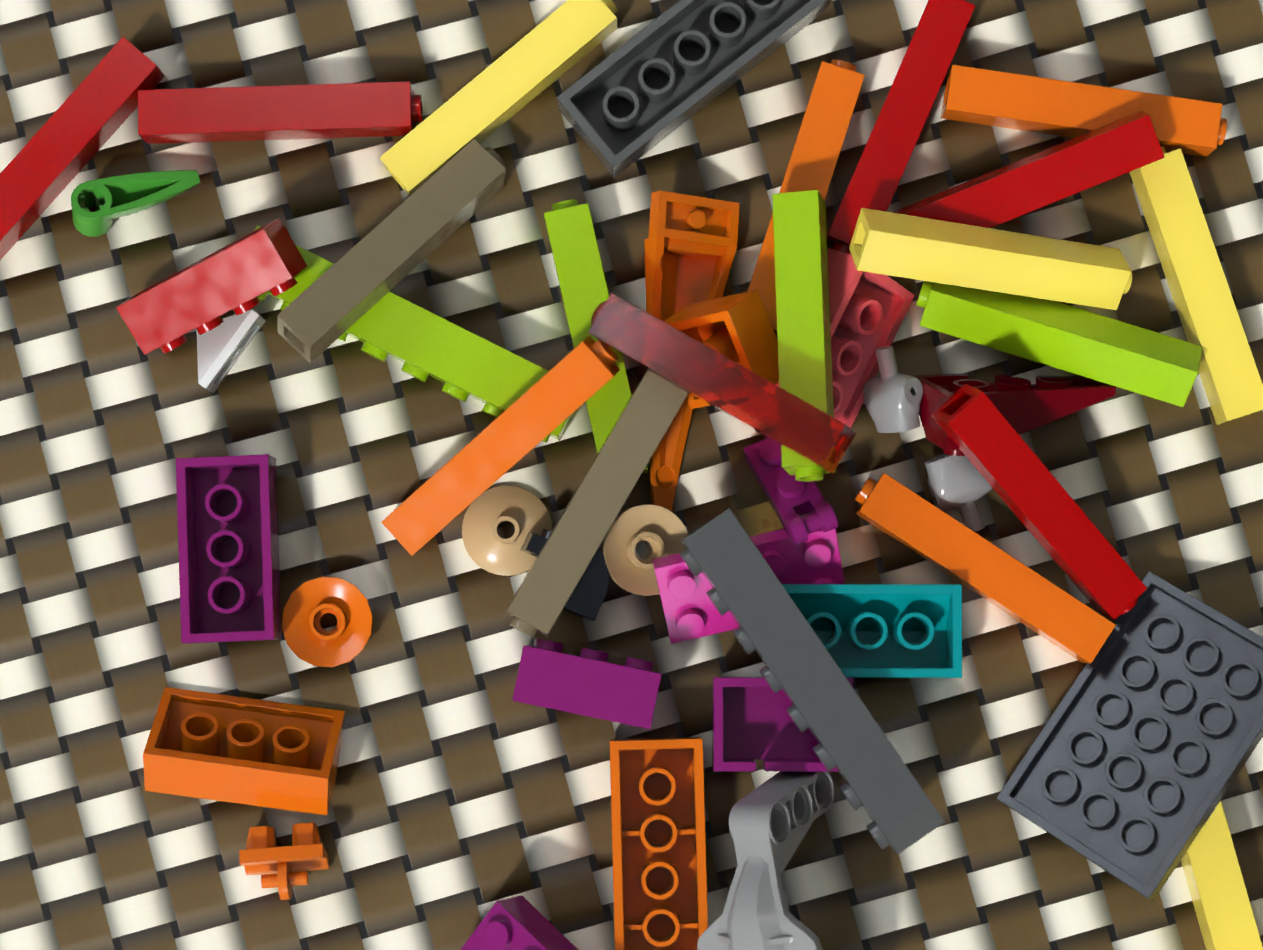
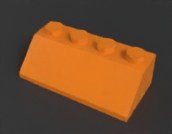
M165 687L143 752L145 791L328 815L337 776L345 711Z

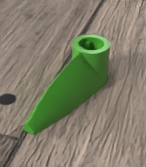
M197 170L145 172L101 178L81 183L73 190L71 195L73 224L76 230L83 235L89 237L103 235L111 228L113 219L129 216L164 203L199 185L201 182ZM95 206L98 211L90 212L87 207Z

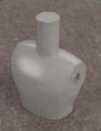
M893 346L875 349L880 375L869 379L865 383L863 396L866 408L875 424L877 432L898 433L920 427L919 409L923 396L921 382L914 376L898 372Z
M943 453L926 461L924 464L928 474L927 483L935 506L943 512L959 508L966 527L974 532L983 529L985 524L975 501L992 490L991 485L966 456H952Z

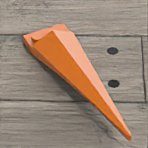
M659 190L651 193L649 236L644 239L647 369L682 389L657 326L687 305L723 297L737 250L740 203ZM686 398L650 458L651 505L664 507L671 512L693 412Z

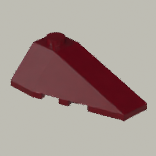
M951 373L914 376L919 379L923 386L919 416L926 439L941 447L944 454L952 456L965 455L931 415L964 384L983 391L1019 435L1116 395L1115 386L1083 376L1040 375L1036 377L1035 384H1031L1030 380L1000 374H995L994 383L968 379V374Z

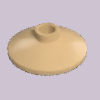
M497 486L483 492L468 507L462 523V539L467 553L482 569L496 575L513 576L529 571L537 558L521 550L527 534L535 533L540 535L542 528L552 532V522L545 505L530 491L517 486ZM504 521L513 523L515 527L513 536L508 539L501 538L498 534V526Z
M651 504L633 506L620 513L615 518L603 542L605 563L613 581L622 589L632 594L641 596L658 595L659 589L652 559L681 553L686 550L681 541L689 536L683 522L670 510ZM644 541L648 546V552L644 557L640 558L637 556L635 549L639 542Z

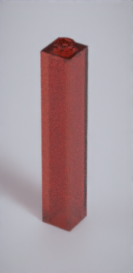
M612 292L607 301L602 302L593 313L591 319L592 326L588 333L597 340L603 341L615 351L660 375L830 474L834 473L856 435L851 428L841 421Z

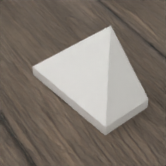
M248 310L238 316L235 314L222 318L223 323L202 335L196 329L198 384L208 391L215 392L266 322L254 310Z

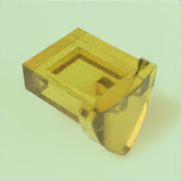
M758 481L726 498L735 517L749 537L784 529Z

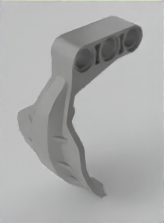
M780 771L734 804L729 815V831L734 842L738 865L729 889L723 914L702 933L698 939L697 950H823L819 938L813 931L788 911V896L783 889L781 874L813 821L826 812L833 803L834 782L829 772Z

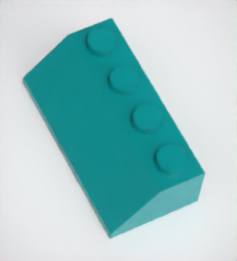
M782 584L846 678H962V585Z

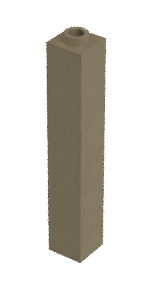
M473 139L277 315L278 333L309 363L313 362L503 188L506 168L502 158L489 147L483 148Z
M649 369L646 371L505 612L513 616L509 625L531 638L535 637L537 631L543 635H548L687 397V391Z

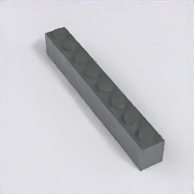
M730 508L683 539L681 542L686 550L680 553L681 558L695 577L700 573H703L712 586V589L707 591L706 594L721 616L728 611L739 626L732 631L748 655L756 650L766 665L759 671L772 691L777 693L782 689L793 705L788 707L786 711L798 729L803 732L809 728L819 744L812 749L828 772L835 767L846 782L839 787L855 811L860 807L865 809L873 821L866 828L879 847L883 850L890 846L895 853L899 854L943 824L945 821Z

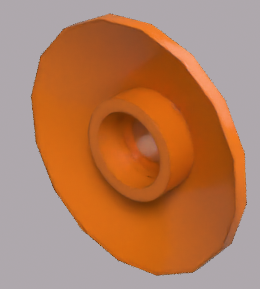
M322 576L304 582L291 593L283 609L282 631L287 645L299 659L313 666L336 667L350 662L364 650L372 634L373 615L368 599L357 586L341 578ZM328 613L335 615L337 618V626L331 631L325 630L321 624L323 616Z

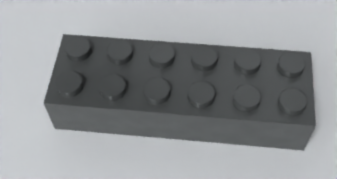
M679 0L557 97L558 110L615 178L824 12L827 0Z

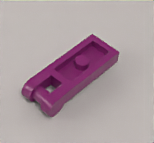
M781 433L743 448L747 464L794 545L807 540L808 534L821 529L825 533L838 527L836 515L831 505L825 501L815 482L797 481L795 475H789L783 469ZM811 512V513L808 514V515H805V516H803V517H800L801 515H804V514H806V513Z

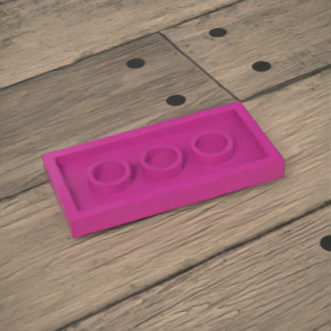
M785 529L750 536V539L781 584H845L836 529L825 533L821 529L808 534L807 540L795 545ZM680 553L652 559L671 644L726 632L739 627L729 611L721 616L706 594L707 591L712 589V586L703 573L696 577L692 574L681 558Z

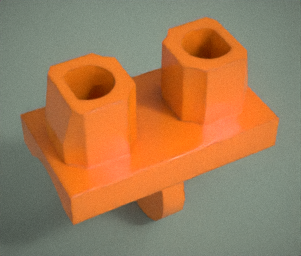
M314 822L292 825V846L276 847V830L274 827L257 826L249 828L246 849L239 850V864L241 866L244 865L247 876L261 875L262 888L278 887L280 900H291L293 886L309 884L308 871L329 869V855L321 841L319 829Z

